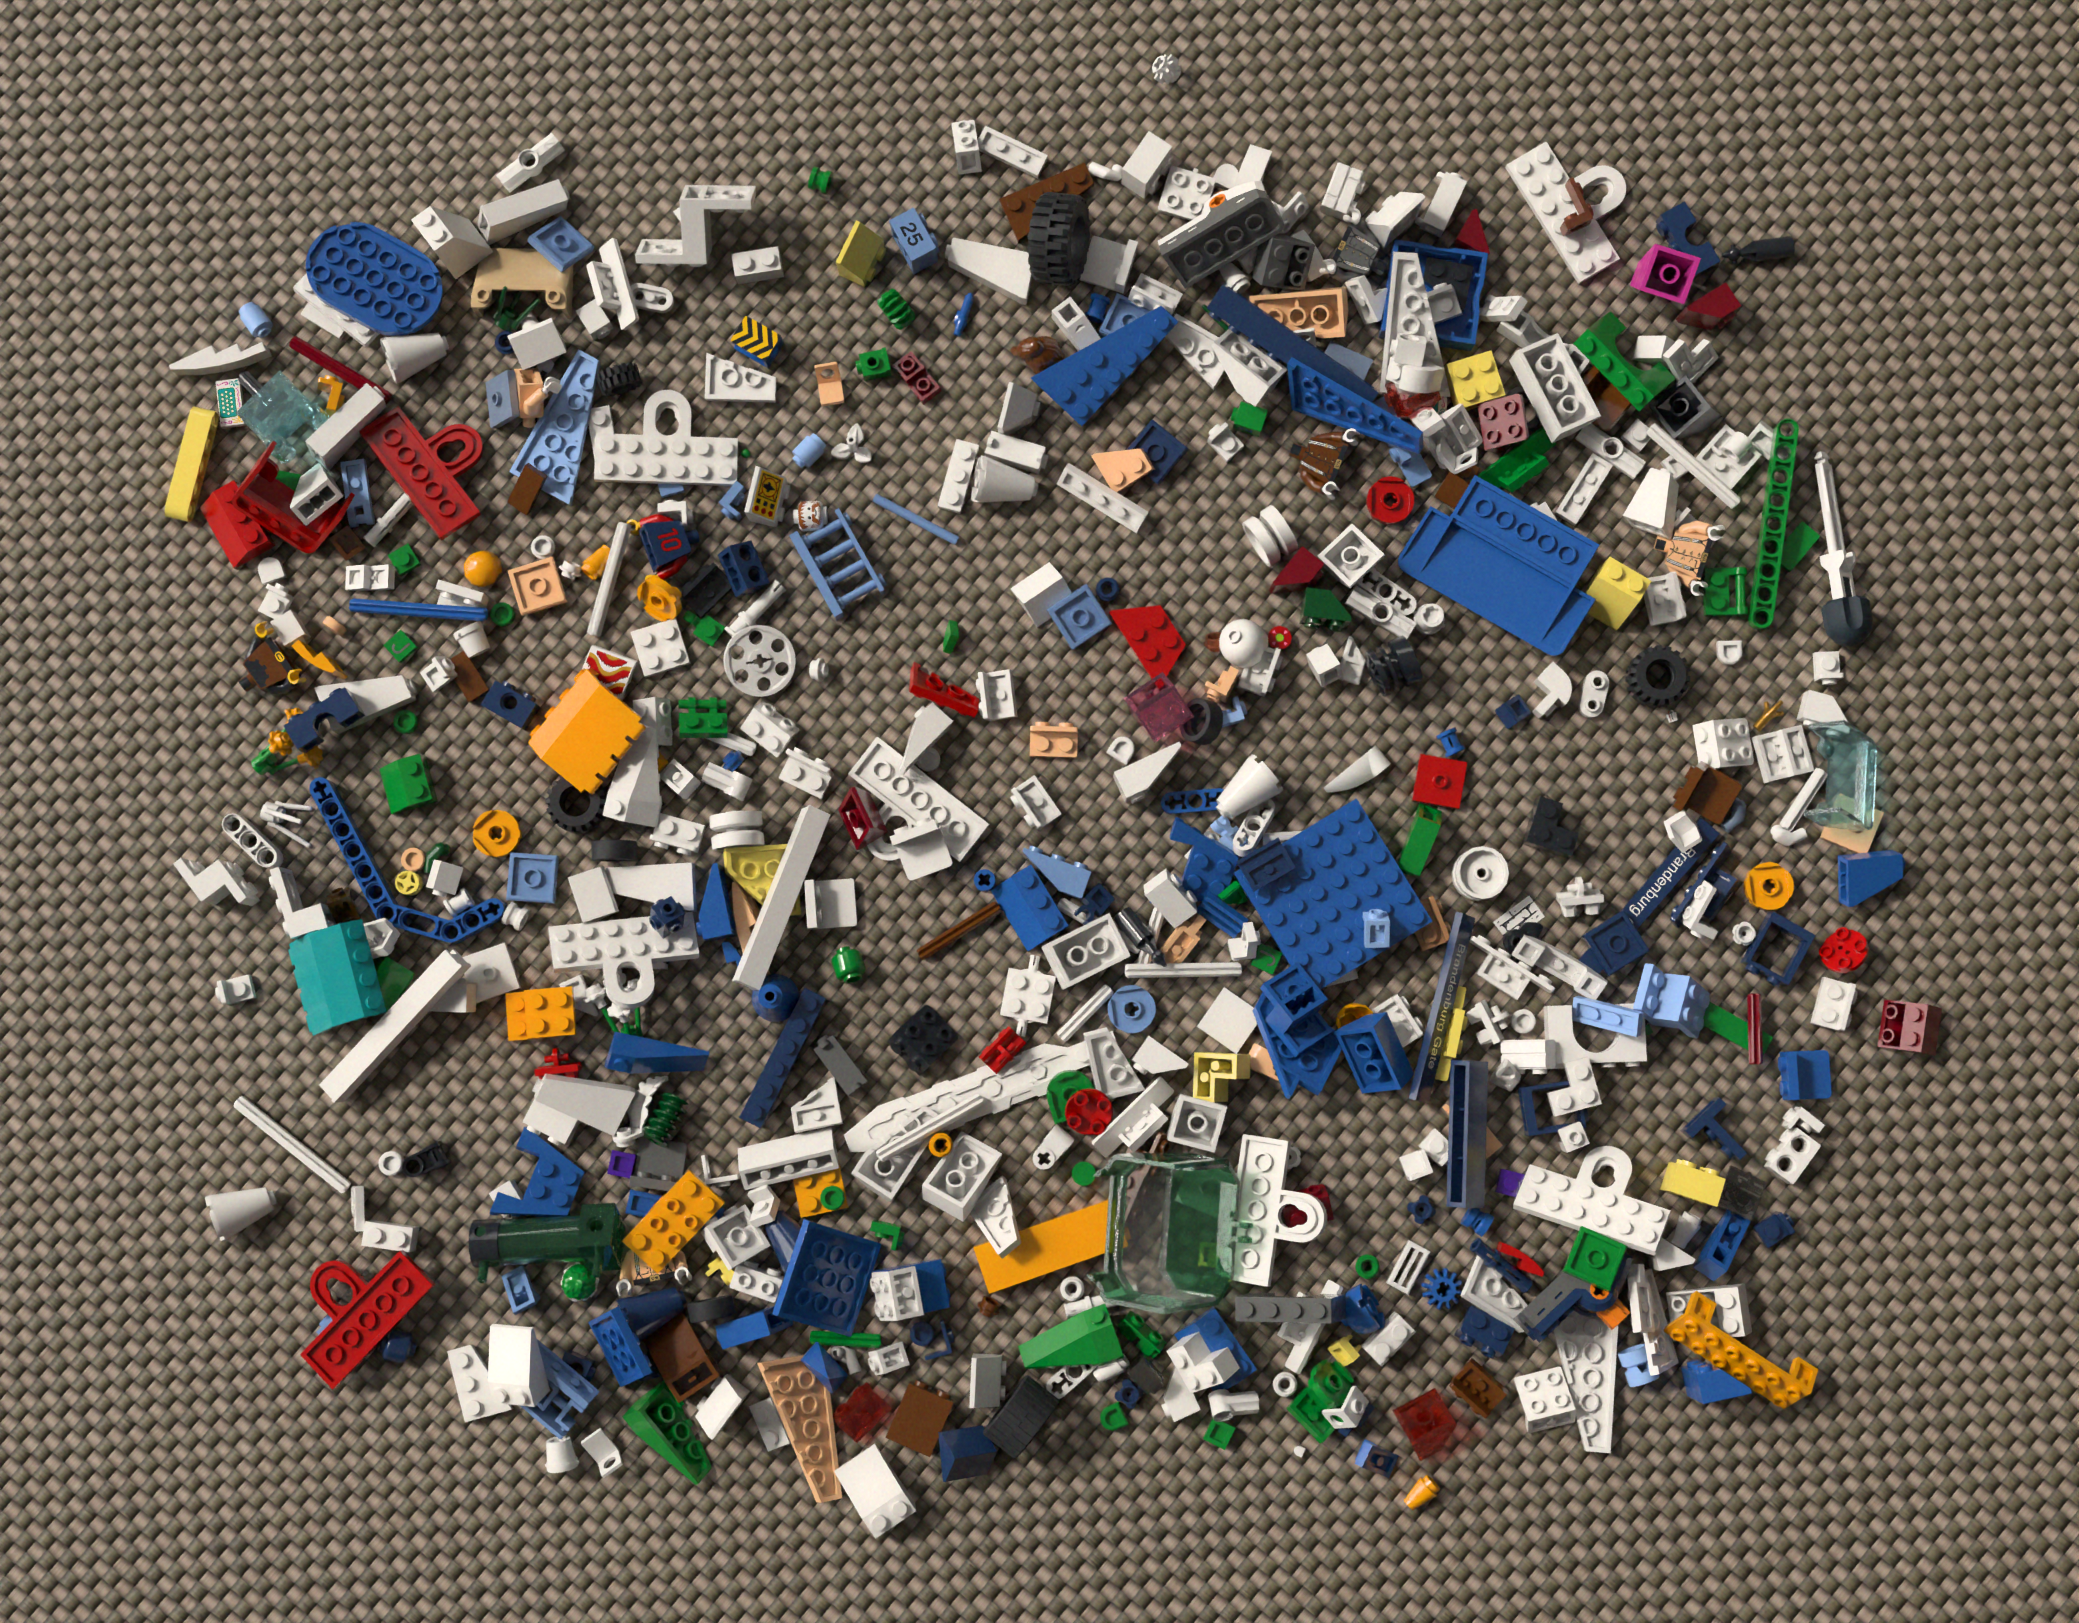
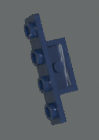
M1723 842L1720 847L1718 846L1714 849L1711 861L1707 866L1701 868L1697 881L1693 886L1688 887L1682 903L1676 905L1672 910L1670 920L1675 927L1679 928L1682 925L1683 912L1691 904L1697 887L1704 880L1717 889L1702 915L1711 921L1739 883L1736 878L1720 870L1732 852L1727 843Z

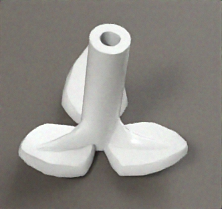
M858 423L850 428L846 439L847 444L840 443L831 452L837 459H848L851 453L854 452L855 460L860 463H868L872 460V454L867 447H858L864 440V432Z

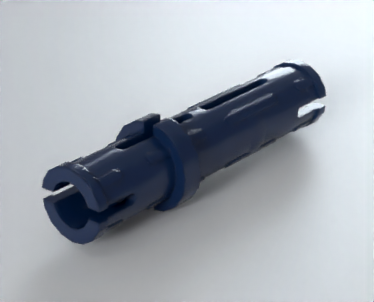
M1480 1238L1472 1242L1470 1250L1484 1260V1264L1487 1267L1495 1269L1523 1293L1531 1288L1533 1281L1501 1256V1252L1497 1249H1492ZM1487 1253L1490 1254L1498 1262L1496 1263L1490 1257H1488ZM1505 1268H1507V1269H1508L1509 1271H1511L1514 1275H1516V1277H1513L1511 1274H1509V1273L1505 1270Z

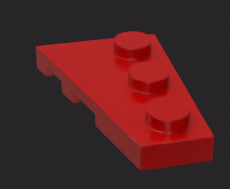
M913 663L910 669V693H913L918 698L931 700L941 707L954 709L961 715H969L975 718L979 710V698L955 684H950L949 686L944 684L939 679V675L934 672L929 675L920 670V664Z

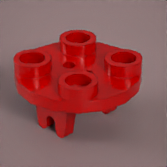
M1841 927L1825 940L1819 949V954L1823 964L1829 970L1846 974L1856 970L1865 962L1869 954V945L1866 938L1860 932Z

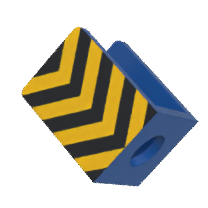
M748 316L744 317L731 338V342L735 344L734 349L768 369L784 344L780 334Z

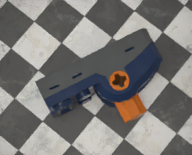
M1625 1251L1609 1292L1563 1272L1513 1320L1533 1341L1537 1340L1539 1343L1573 1311L1586 1317L1598 1316L1613 1330L1631 1313L1617 1298L1628 1275L1632 1257Z

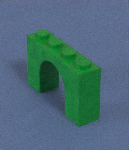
M1610 311L1591 325L1573 344L1640 411L1661 394L1676 378L1661 362H1658L1650 370H1640L1629 364L1621 356L1616 347L1615 339L1627 327Z

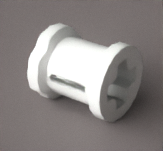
M462 888L460 890L461 893L450 900L445 899L443 901L453 918L457 917L466 908L475 906V902L465 888Z

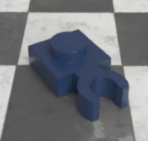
M1098 882L1081 899L1085 905L1076 909L1074 915L1077 916L1084 912L1086 920L1083 924L1086 925L1094 919V914L1099 917L1115 898Z

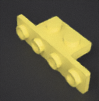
M1458 986L1435 1076L1437 1080H1448L1451 1060L1456 1058V1054H1460L1462 1050L1463 1040H1459L1461 1030L1465 1031L1468 1017L1464 1016L1465 1010H1462L1466 994L1465 987Z

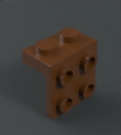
M1593 365L1585 371L1582 377L1601 415L1600 418L1591 423L1604 431H1610L1632 404Z
M1700 761L1696 767L1691 766L1684 778L1688 781L1684 787L1679 786L1673 798L1676 799L1673 807L1679 811L1688 807L1710 821L1720 824L1742 789V784L1705 762Z

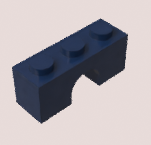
M1685 201L1664 212L1656 220L1657 231L1662 237L1666 238L1669 243L1668 248L1701 258L1694 279L1716 268L1720 263V259L1709 241L1703 245L1694 246L1686 240L1685 231L1694 226L1696 219Z
M347 688L335 689L329 694L330 697L322 702L317 701L311 704L309 710L303 714L292 716L288 723L283 725L299 751L305 754L324 742L320 734V725L325 719L335 717L341 726L347 728L366 716L353 694Z

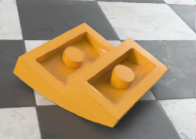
M300 640L292 645L297 653L316 667L337 678L345 680L348 677L336 661L322 652L317 654L312 647Z

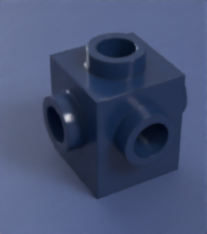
M672 896L660 899L651 907L649 922L653 929L657 930L664 939L683 928L685 910L681 903H676Z

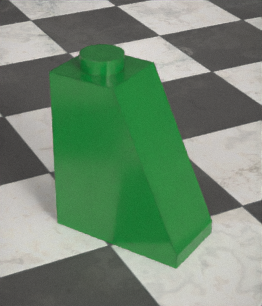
M1419 803L1398 859V866L1404 874L1410 876L1414 874L1421 875L1441 827V810Z

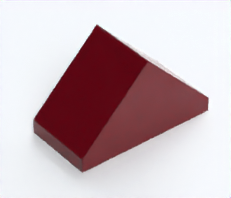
M1474 209L1457 236L1454 246L1464 250L1485 252L1489 256L1490 251L1478 211Z

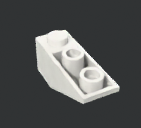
M1071 297L1052 310L1053 321L1077 351L1101 339L1085 314Z

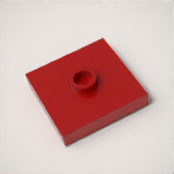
M1420 754L1411 801L1459 809L1467 762Z

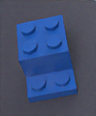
M1298 962L1266 981L1260 987L1274 1005V1009L1265 1020L1294 1057L1308 1050L1333 1032L1318 1013L1328 999Z

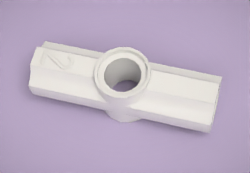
M550 133L531 149L523 150L517 160L496 176L510 193L528 178L539 175L545 165L565 150L556 137ZM528 160H536L534 165L530 167L525 166Z
M1592 423L1583 427L1575 438L1631 479L1636 477L1646 463L1625 448L1619 439L1610 437ZM1605 446H1612L1616 451L1615 455L1608 454Z
M1358 586L1354 588L1345 603L1369 618L1373 624L1385 628L1398 637L1404 636L1407 639L1417 624L1393 609L1388 602L1380 601ZM1375 609H1384L1387 617L1384 619L1378 618L1375 615Z

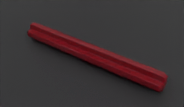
M294 336L289 342L291 349L358 389H361L367 383L372 388L376 386L385 395L383 398L385 404H388L391 400L392 394L299 337Z

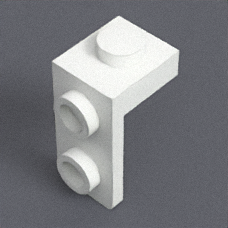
M1705 880L1697 887L1691 904L1683 912L1681 922L1691 929L1690 933L1696 937L1704 939L1706 936L1714 940L1718 931L1710 924L1700 920L1717 890Z

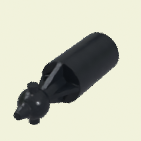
M1792 236L1755 240L1740 250L1733 244L1730 245L1731 248L1722 253V257L1728 258L1732 261V264L1737 263L1740 257L1754 262L1790 258L1794 256L1795 252L1794 240Z
M1131 907L1120 911L1114 919L1120 929L1137 949L1151 954V960L1154 964L1166 967L1165 954L1157 950L1153 933Z

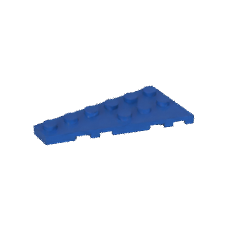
M1159 306L1032 376L1031 379L1078 424L1083 426L1173 329L1178 321L1164 307Z

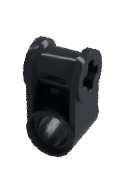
M442 1140L404 1159L402 1163L403 1173L412 1178L420 1177L452 1163L451 1159H447L442 1148ZM413 1160H417L420 1163V1170L417 1173L411 1172L409 1168Z

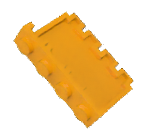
M591 668L585 671L582 669L574 678L576 683L571 689L567 688L560 695L559 699L561 702L556 708L552 706L544 716L546 718L545 722L541 726L538 724L530 733L532 738L528 743L541 760L580 792L586 790L593 795L603 783V780L597 774L599 773L607 778L618 764L612 756L615 755L617 758L622 759L633 745L627 737L629 736L636 741L644 732L646 726L640 722L643 718L601 684L597 679L599 674Z

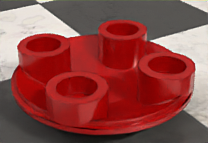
M1091 1088L1082 1089L1074 1093L1067 1101L1065 1117L1069 1127L1076 1132L1084 1135H1099L1104 1132V1129L1112 1120L1113 1106L1110 1099L1103 1092Z

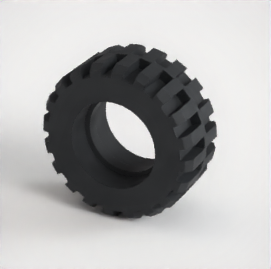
M1047 192L1036 201V207L1033 209V216L1030 220V231L1028 233L1029 270L1032 277L1039 283L1071 286L1080 280L1087 261L1090 239L1088 204L1080 195Z

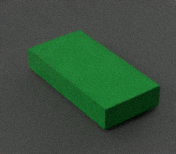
M1803 521L1797 525L1783 544L1781 567L1788 573L1792 571L1820 537L1817 532Z

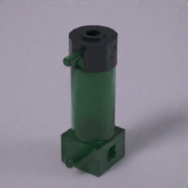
M615 1203L582 1204L581 1214L578 1216L473 1220L469 1230V1255L472 1265L475 1268H479L477 1276L479 1283L487 1282L489 1267L581 1261L584 1262L588 1272H592L594 1277L599 1278L602 1276V1271L621 1270L624 1249L622 1240L625 1238L626 1227Z

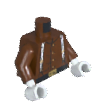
M1351 428L1346 432L1318 434L1310 438L1307 448L1293 443L1289 456L1301 460L1298 472L1300 473V478L1310 491L1323 495L1326 494L1330 500L1335 499V496L1330 492L1332 490L1340 491L1334 481L1348 448V444L1345 443L1348 442L1356 446L1358 441L1352 439V437L1360 435L1358 431Z

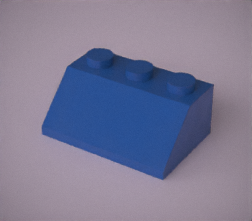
M1032 865L1012 875L991 890L1027 951L1032 950L1069 927Z
M1387 1012L1365 1015L1335 1031L1362 1094L1402 1089L1414 1075Z
M1214 1306L1174 1334L1179 1341L1182 1337L1200 1332L1211 1353L1226 1347L1229 1348L1240 1369L1224 1383L1212 1386L1211 1389L1213 1391L1219 1389L1226 1390L1257 1370Z
M1701 1359L1688 1361L1687 1366L1680 1367L1687 1396L1702 1404L1752 1394L1751 1388L1723 1370L1712 1366V1364L1701 1362Z

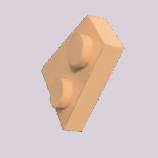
M1143 449L1091 455L1109 487L1117 493L1155 469Z

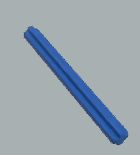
M351 599L349 602V610L351 612L485 621L488 618V610L480 607Z

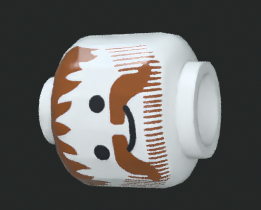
M821 501L800 502L798 509L793 510L794 524H799L801 531H817L821 529L824 525H828L827 506H823Z

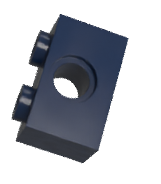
M495 680L481 705L526 731L540 708L535 703L536 698L526 692L523 695L518 694L514 691L516 687L505 680L502 684ZM516 698V707L511 710L507 709L508 700Z

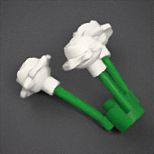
M639 979L629 980L628 986L623 989L628 992L636 990ZM597 983L585 990L586 997L582 1000L583 1003H595L598 1009L602 1010L614 1033H620L621 1031V1033L638 1037L643 1035L640 1007L623 1008L612 1002L611 1007L606 1008L607 1004L603 999L606 995L605 987L602 988ZM633 1010H635L636 1028L634 1025H629L628 1022L630 1020L629 1015ZM611 1016L620 1018V1022L624 1025L620 1031Z

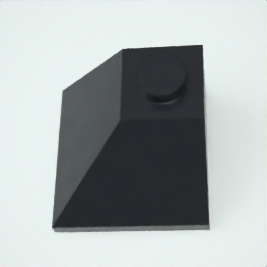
M1686 375L1649 406L1675 440L1702 433L1722 417L1709 399Z

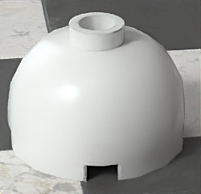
M1247 619L1234 620L1226 625L1219 638V647L1224 658L1231 664L1241 668L1251 667L1262 659L1260 656L1268 648V637L1265 630L1257 623Z

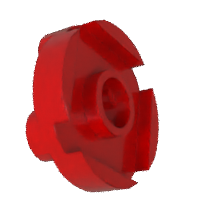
M1388 476L1379 479L1373 484L1366 497L1367 509L1372 519L1382 524L1393 525L1407 518L1414 506V494L1412 489L1404 483L1405 481L1398 477ZM1388 495H1392V498L1397 501V503H1393L1392 507L1384 503V499H1387Z

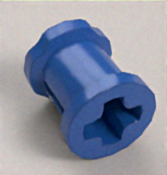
M1092 293L1088 312L1084 314L1089 321L1102 324L1104 322L1103 315L1106 306L1110 305L1111 301L1106 296Z
M1456 727L1436 736L1443 744L1446 758L1466 749L1464 745H1461L1455 733L1457 731ZM1449 737H1450L1451 742H1452V744H1453V746H1454L1453 748H1452V746H1451V744H1450V742H1449V740H1448Z
M987 869L979 870L974 876V884L978 890L989 892L995 886V876ZM989 875L990 885L984 884L980 886L981 881L979 877H987Z

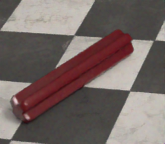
M1750 993L1747 995L1749 1064L1760 1065L1763 1063L1762 996L1759 993Z

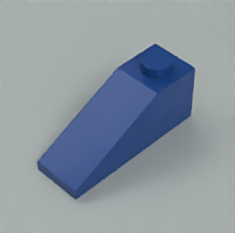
M1727 1209L1702 1248L1693 1268L1713 1281L1727 1272L1751 1219L1749 1220Z

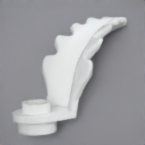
M656 1076L655 1079L648 1078L646 1083L643 1081L639 1083L640 1090L635 1089V1095L627 1109L630 1126L618 1129L615 1135L612 1136L617 1147L631 1146L636 1142V1138L644 1136L643 1128L648 1118L647 1107L651 1103L652 1095L657 1091V1088L668 1081V1076Z

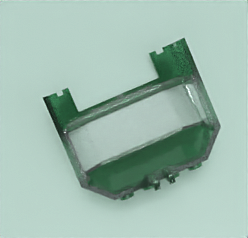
M1126 1153L1113 1155L1108 1160L1109 1163L1093 1175L1096 1177L1110 1176L1104 1272L1086 1274L1091 1283L1095 1282L1099 1288V1295L1104 1303L1160 1314H1171L1219 1305L1234 1278L1236 1242L1252 1243V1237L1236 1235L1237 1227L1250 1229L1253 1228V1222L1237 1220L1240 1181L1229 1160L1193 1153Z

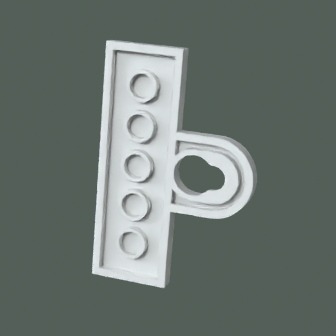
M1544 142L1506 165V170L1578 285L1619 261V256L1596 220L1615 210L1623 201L1626 194V183L1620 172L1612 167L1602 165L1593 167L1574 178L1576 183H1580L1582 189L1587 186L1603 184L1608 188V194L1603 197L1600 204L1591 205L1594 216H1592L1593 220L1589 226L1563 237L1560 227L1564 222V218L1572 213L1578 214L1565 188V184L1570 178L1548 143Z
M661 390L654 393L645 404L643 435L596 433L594 481L732 486L737 481L738 438L691 437V408L689 402L682 394L676 391ZM665 408H670L674 411L675 418L679 423L678 430L668 436L662 435L656 429V422L661 417V412Z
M876 737L848 775L885 803L879 810L884 824L894 816L903 817L907 821L908 829L916 827L917 821L930 817L931 821L937 820L950 855L961 862L990 824L915 765L901 776L899 770L903 756L879 737ZM882 837L867 845L871 853L882 860L900 859L896 846H893L892 843H885Z
M693 912L685 913L682 929L664 939L651 926L649 922L650 916L549 926L548 933L554 973L603 968L605 990L608 998L614 1004L623 1008L640 1007L650 1000L654 992L655 982L652 963L699 958ZM624 966L635 967L640 973L637 988L632 992L625 991L622 983L617 979L616 973Z
M1243 1134L1222 1275L1223 1279L1270 1287L1277 1239L1310 1242L1317 1239L1326 1227V1209L1317 1197L1307 1193L1284 1190L1291 1141ZM1288 1204H1293L1299 1210L1306 1212L1308 1220L1304 1225H1296L1292 1228L1287 1227L1281 1219L1282 1209Z
M1601 1146L1591 1150L1584 1158L1576 1179L1530 1164L1513 1204V1209L1578 1231L1581 1226L1586 1227L1629 1248L1653 1256L1656 1254L1671 1211L1625 1196L1632 1175V1164L1626 1153L1612 1146ZM1611 1166L1614 1169L1613 1176L1615 1178L1613 1185L1606 1188L1595 1185L1592 1182V1176L1599 1172L1601 1167Z

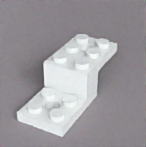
M282 867L270 869L271 876L269 877V882L272 889L276 890L278 896L276 905L279 912L283 913L285 919L283 928L287 936L297 940L310 932L337 925L328 905L320 903L303 909L292 870Z

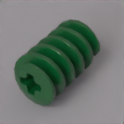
M663 1093L662 1099L664 1101H658L657 1107L660 1110H653L652 1114L655 1118L648 1119L650 1126H645L643 1132L646 1134L644 1137L650 1142L668 1148L669 1145L664 1140L665 1138L673 1139L669 1130H678L673 1123H682L683 1120L678 1114L687 1113L683 1105H688V1103L671 1093Z

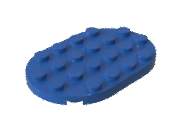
M350 222V224L338 227L335 225L321 233L308 251L306 272L309 284L315 295L329 307L376 333L387 336H402L414 333L428 325L440 309L443 300V285L439 271L434 263L422 252L373 225L362 222Z

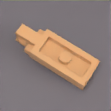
M1195 913L1189 921L1186 920L1180 924L1159 949L1164 952L1166 963H1182L1201 939L1199 937L1202 932L1199 929L1206 919L1200 914Z

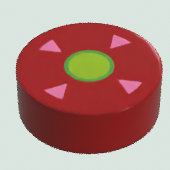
M1276 626L1270 630L1268 644L1272 649L1284 650L1291 643L1292 636L1286 627Z

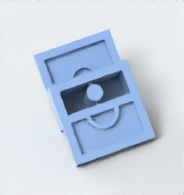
M1645 963L1633 1009L1642 1011L1643 1017L1654 1026L1678 1028L1687 1036L1698 1038L1699 1032L1704 1025L1703 1017L1705 1009L1710 1002V993L1690 976L1663 973L1654 964Z

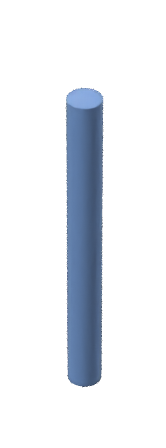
M879 494L874 496L872 502L954 545L957 544L959 536Z

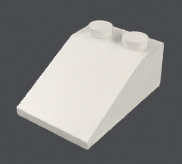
M1399 192L1395 197L1390 195L1382 203L1383 208L1378 213L1373 211L1366 218L1367 227L1374 234L1383 250L1416 220L1425 199L1423 194Z
M1228 329L1212 344V348L1236 392L1246 402L1256 407L1276 387L1288 369L1267 356V352L1262 348L1257 349L1247 342L1249 338L1242 332L1240 335H1237Z
M1180 742L1114 772L1113 778L1125 803L1131 801L1134 804L1145 798V793L1148 792L1179 753L1181 748Z
M1110 913L1041 947L1062 990L1131 956Z
M961 1131L953 1142L951 1152L941 1158L923 1183V1199L964 1222L977 1204L1002 1157V1153Z
M492 1324L490 1326L488 1384L493 1403L535 1407L550 1391L534 1327Z
M728 1374L723 1379L718 1377L710 1387L713 1392L709 1398L704 1396L696 1406V1409L699 1411L695 1417L712 1440L722 1431L750 1392Z
M873 1444L834 1471L875 1539L916 1512L914 1500L876 1444Z

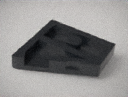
M1427 257L1423 273L1425 285L1434 289V286L1441 283L1452 284L1455 288L1461 311L1464 312L1473 266Z

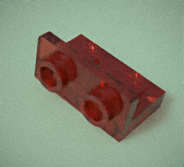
M865 1382L862 1386L855 1389L853 1395L845 1403L837 1407L833 1418L838 1427L858 1443L892 1408L873 1390L868 1382Z

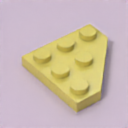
M787 844L724 848L725 873L763 906ZM799 894L790 916L801 915Z

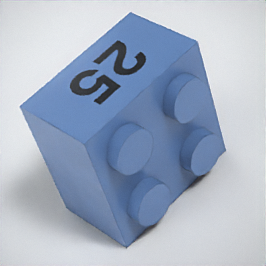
M912 208L889 220L892 236L913 274L938 262L939 244L933 233L928 234L929 231L926 227L928 224L922 213L917 214L915 208Z

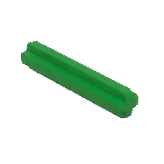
M811 1331L810 1344L812 1345L815 1342H819L820 1345L879 1348L882 1340L880 1334L852 1333L851 1337L832 1331Z

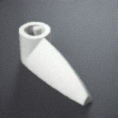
M1375 745L1327 784L1324 790L1328 793L1357 787L1377 776L1391 763Z

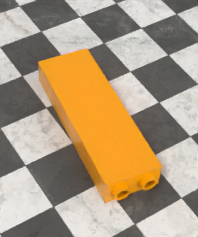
M1109 1198L1018 1230L1021 1244L1003 1259L996 1253L989 1241L975 1245L973 1248L989 1294L1127 1246L1125 1240L1129 1239L1125 1225H1119L1117 1217L1121 1216L1117 1202L1112 1203Z

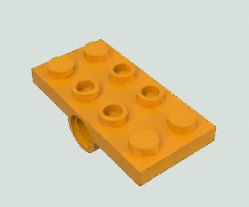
M689 1169L653 1205L641 1221L625 1236L622 1242L658 1274L721 1208L725 1201Z

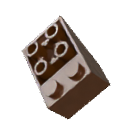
M684 1312L643 1340L666 1385L678 1403L723 1373Z

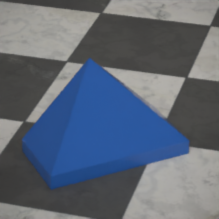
M815 1342L801 1358L805 1366L832 1394L849 1376L819 1342Z

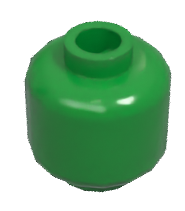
M849 946L838 949L836 951L837 954L831 960L836 978L844 981L845 984H851L862 979L866 967L861 952L857 949H850Z

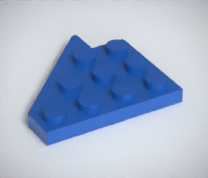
M1262 992L1252 1011L1285 1097L1289 1099L1292 1096L1297 1084L1318 1096L1342 1050L1335 1034L1336 1030L1330 1027L1333 1032L1328 1037L1297 1057H1294L1265 1020L1274 1009V1005Z

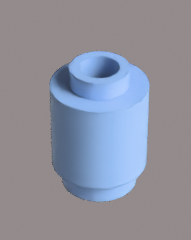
M249 302L240 308V319L253 337L263 338L271 332L273 323L259 305Z
M814 433L810 437L806 436L792 451L794 455L792 459L799 467L803 468L806 466L809 468L824 453L823 449L826 447V444Z

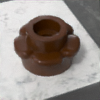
M983 1296L982 1300L977 1304L980 1308V1313L984 1316L993 1317V1315H999L1000 1313L999 1308L1001 1304L992 1297Z

